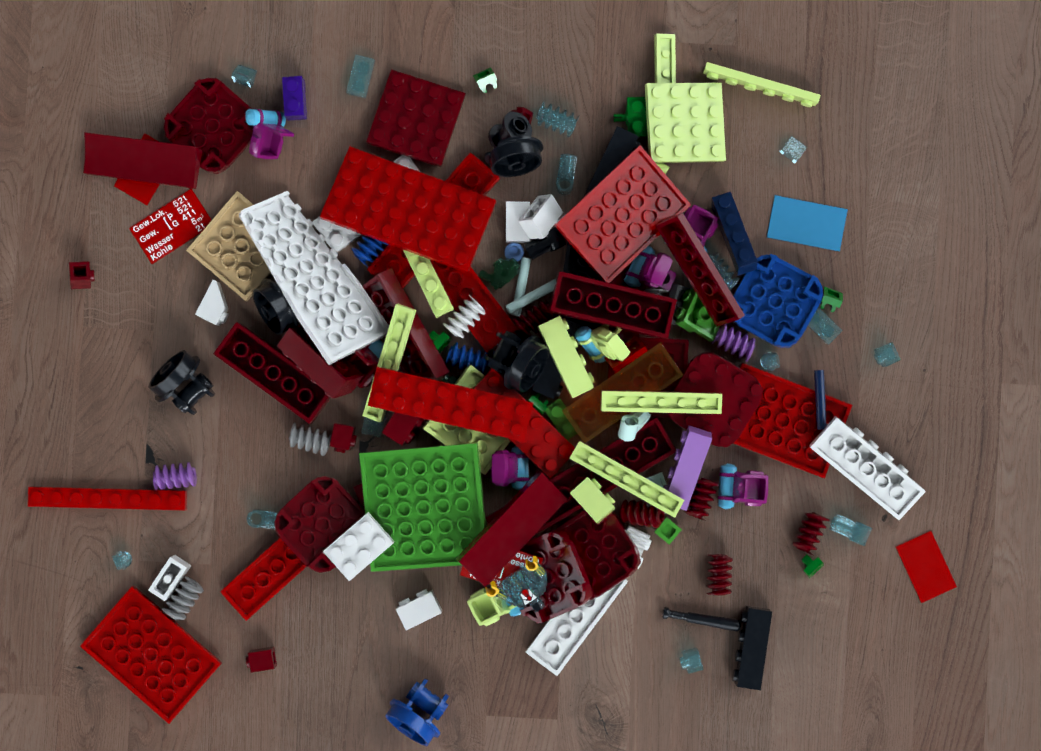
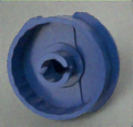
M424 679L421 684L418 682L414 684L406 696L409 699L407 704L392 699L390 701L391 708L385 715L387 720L401 733L424 746H428L433 737L438 738L440 736V731L432 723V720L434 718L439 720L448 707L446 700L449 695L445 694L441 699L437 695L431 694V691L424 687L428 682L427 679ZM412 703L430 715L428 719L424 720L411 711L412 708L410 706Z

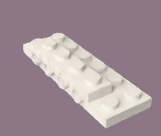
M835 416L809 445L810 448L890 514L900 520L926 491L907 475L909 471L903 465L899 464L896 466L892 462L894 460L892 456L887 452L882 454L878 451L879 446L870 439L867 442L863 438L864 433L857 427L852 429Z

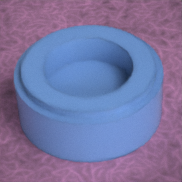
M512 242L505 248V257L510 262H519L524 256V249L519 243Z

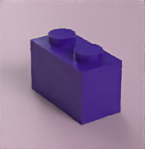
M302 76L282 77L285 118L288 121L306 120L305 80Z

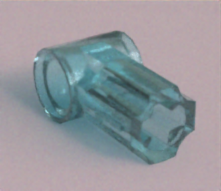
M561 154L556 190L561 195H568L573 190L578 157L572 154ZM561 181H568L570 186L563 189L559 183Z
M253 510L247 516V523L253 528L275 530L274 520L278 512ZM254 513L261 515L262 520L260 524L252 522L251 517Z
M838 514L832 519L829 528L862 546H865L872 531L871 527L857 521L854 522Z

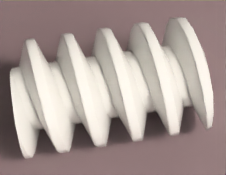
M471 296V302L464 300L466 307L458 306L460 313L453 312L455 319L447 318L450 323L449 325L443 323L456 337L464 338L462 331H470L467 325L474 327L473 319L480 321L478 313L486 314L484 308Z

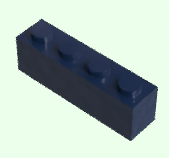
M731 191L712 197L711 207L714 215L718 218L717 223L737 275L757 270L758 261Z

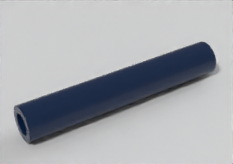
M814 370L817 430H823L827 426L824 370Z

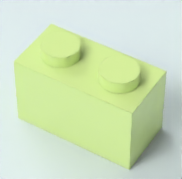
M587 477L570 494L593 520L599 524L615 509L613 505L615 501L608 493L604 495L599 490L602 486L595 478L590 480Z

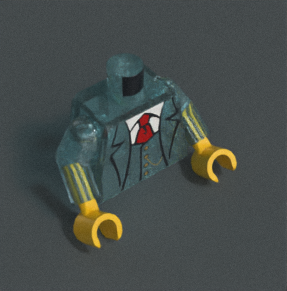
M536 556L532 557L533 560L531 562L525 559L526 565L503 579L498 584L499 587H497L495 581H491L490 585L492 588L485 587L486 594L489 597L496 596L519 608L530 604L536 613L545 607L540 596L546 591L547 571L538 563Z

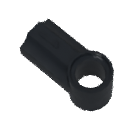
M554 227L550 229L549 234L545 238L534 239L524 246L531 260H534L549 251L553 252L565 246L566 242L562 234Z

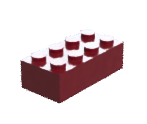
M302 325L289 328L277 345L282 350L281 352L284 356L296 363L295 365L299 370L304 371L313 383L318 384L324 393L333 399L352 393L365 376L345 357L328 365Z

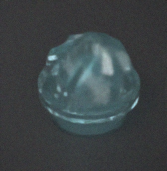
M768 352L762 356L760 364L765 370L775 371L776 368H780L777 352Z
M117 551L112 556L117 570H125L132 562V556L126 551Z

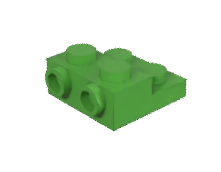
M687 290L682 296L683 306L678 308L675 313L677 318L675 324L690 333H697L708 341H714L720 326L715 325L695 290Z

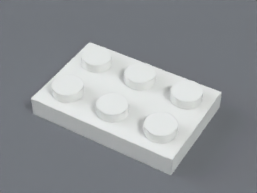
M367 512L323 552L350 581L395 541L374 517Z

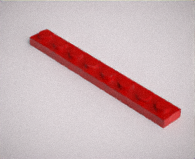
M28 487V507L185 511L187 509V490Z

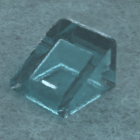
M791 136L780 153L796 163L807 147Z

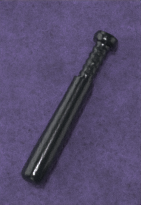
M668 607L663 609V619L676 618L686 620L689 623L736 632L741 628V622L737 619L692 612L671 611Z

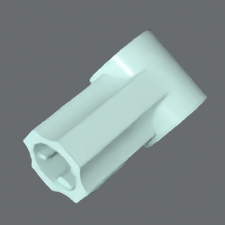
M631 412L629 415H624L620 422L618 437L624 441H633L636 433L650 420L651 415L649 412Z

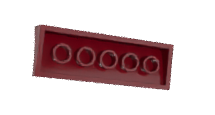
M84 132V174L192 189L197 187L202 150L195 146Z
M683 212L675 216H669L657 224L656 228L715 325L720 326L741 319L744 316L743 311Z
M392 268L376 275L362 286L388 325H390L396 304L399 303L414 309ZM416 313L400 367L403 373L436 380L447 374L449 370Z
M537 471L460 553L456 560L486 587L564 504L567 498L543 472Z

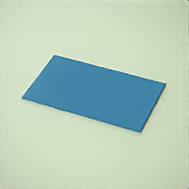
M775 195L767 238L840 252L848 209Z

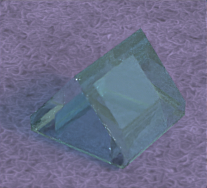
M238 65L232 73L233 82L252 88L257 71Z

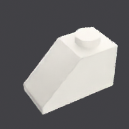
M212 280L195 315L220 326L228 318V306L220 282Z

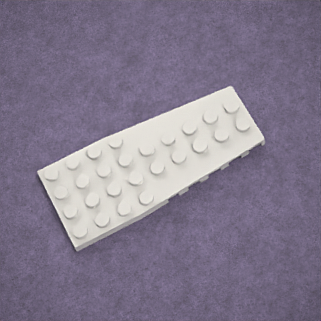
M286 191L241 210L239 217L295 316L328 365L354 353L356 350L362 349L385 337L389 325L357 278L345 263H340L337 259L338 254L333 248L329 249L324 242L326 240L322 234L318 235L312 227L313 222L303 216L300 212L302 208L298 203L294 204L289 198L290 193Z

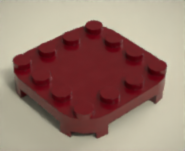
M216 78L199 79L170 114L167 113L164 118L165 135L173 144L195 146L201 149L200 168L208 173L219 174L228 169L251 143L254 126L246 123L245 115L246 111L252 108L222 81Z
M711 352L701 353L694 356L673 392L722 393V414H668L676 424L686 430L689 425L711 432L712 445L729 447L739 438L760 404L763 389L759 381L752 375L717 354Z
M326 476L317 477L280 509L275 517L274 527L279 538L306 567L312 571L322 573L331 571L336 567L323 551L363 517L365 511L336 479Z
M584 510L556 530H552L566 531L574 543L593 592L589 600L600 597L627 579L641 564L637 546L613 511L597 524Z
M552 531L542 534L528 541L520 550L543 558L541 569L544 572L543 575L538 574L534 587L538 588V590L535 589L533 591V594L537 596L536 599L524 606L518 594L524 608L520 612L524 617L527 616L532 621H535L536 624L543 623L583 606L592 597L593 592L590 581L574 543L566 531ZM539 602L543 608L535 612L532 605Z

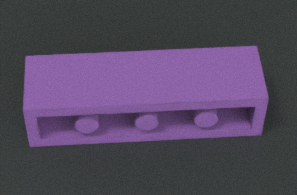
M689 425L687 431L683 430L680 438V442H682L681 448L677 449L674 455L675 465L669 469L667 476L669 478L668 485L663 486L667 491L685 500L680 509L686 511L712 441L711 432Z

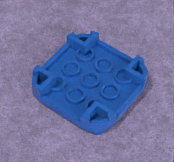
M762 255L757 258V270L745 274L734 294V298L743 311L744 316L733 322L740 328L774 346L790 348L801 339L818 309L823 297V288L819 279L814 275L804 272L778 258L776 255Z

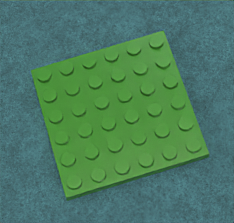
M478 443L359 453L365 514L369 512L395 541L370 563L371 572L461 565L456 558L486 527Z

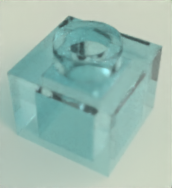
M893 342L874 349L876 353L874 358L877 364H881L882 367H887L901 360Z
M697 648L681 652L682 657L679 660L682 670L686 669L688 674L704 670Z

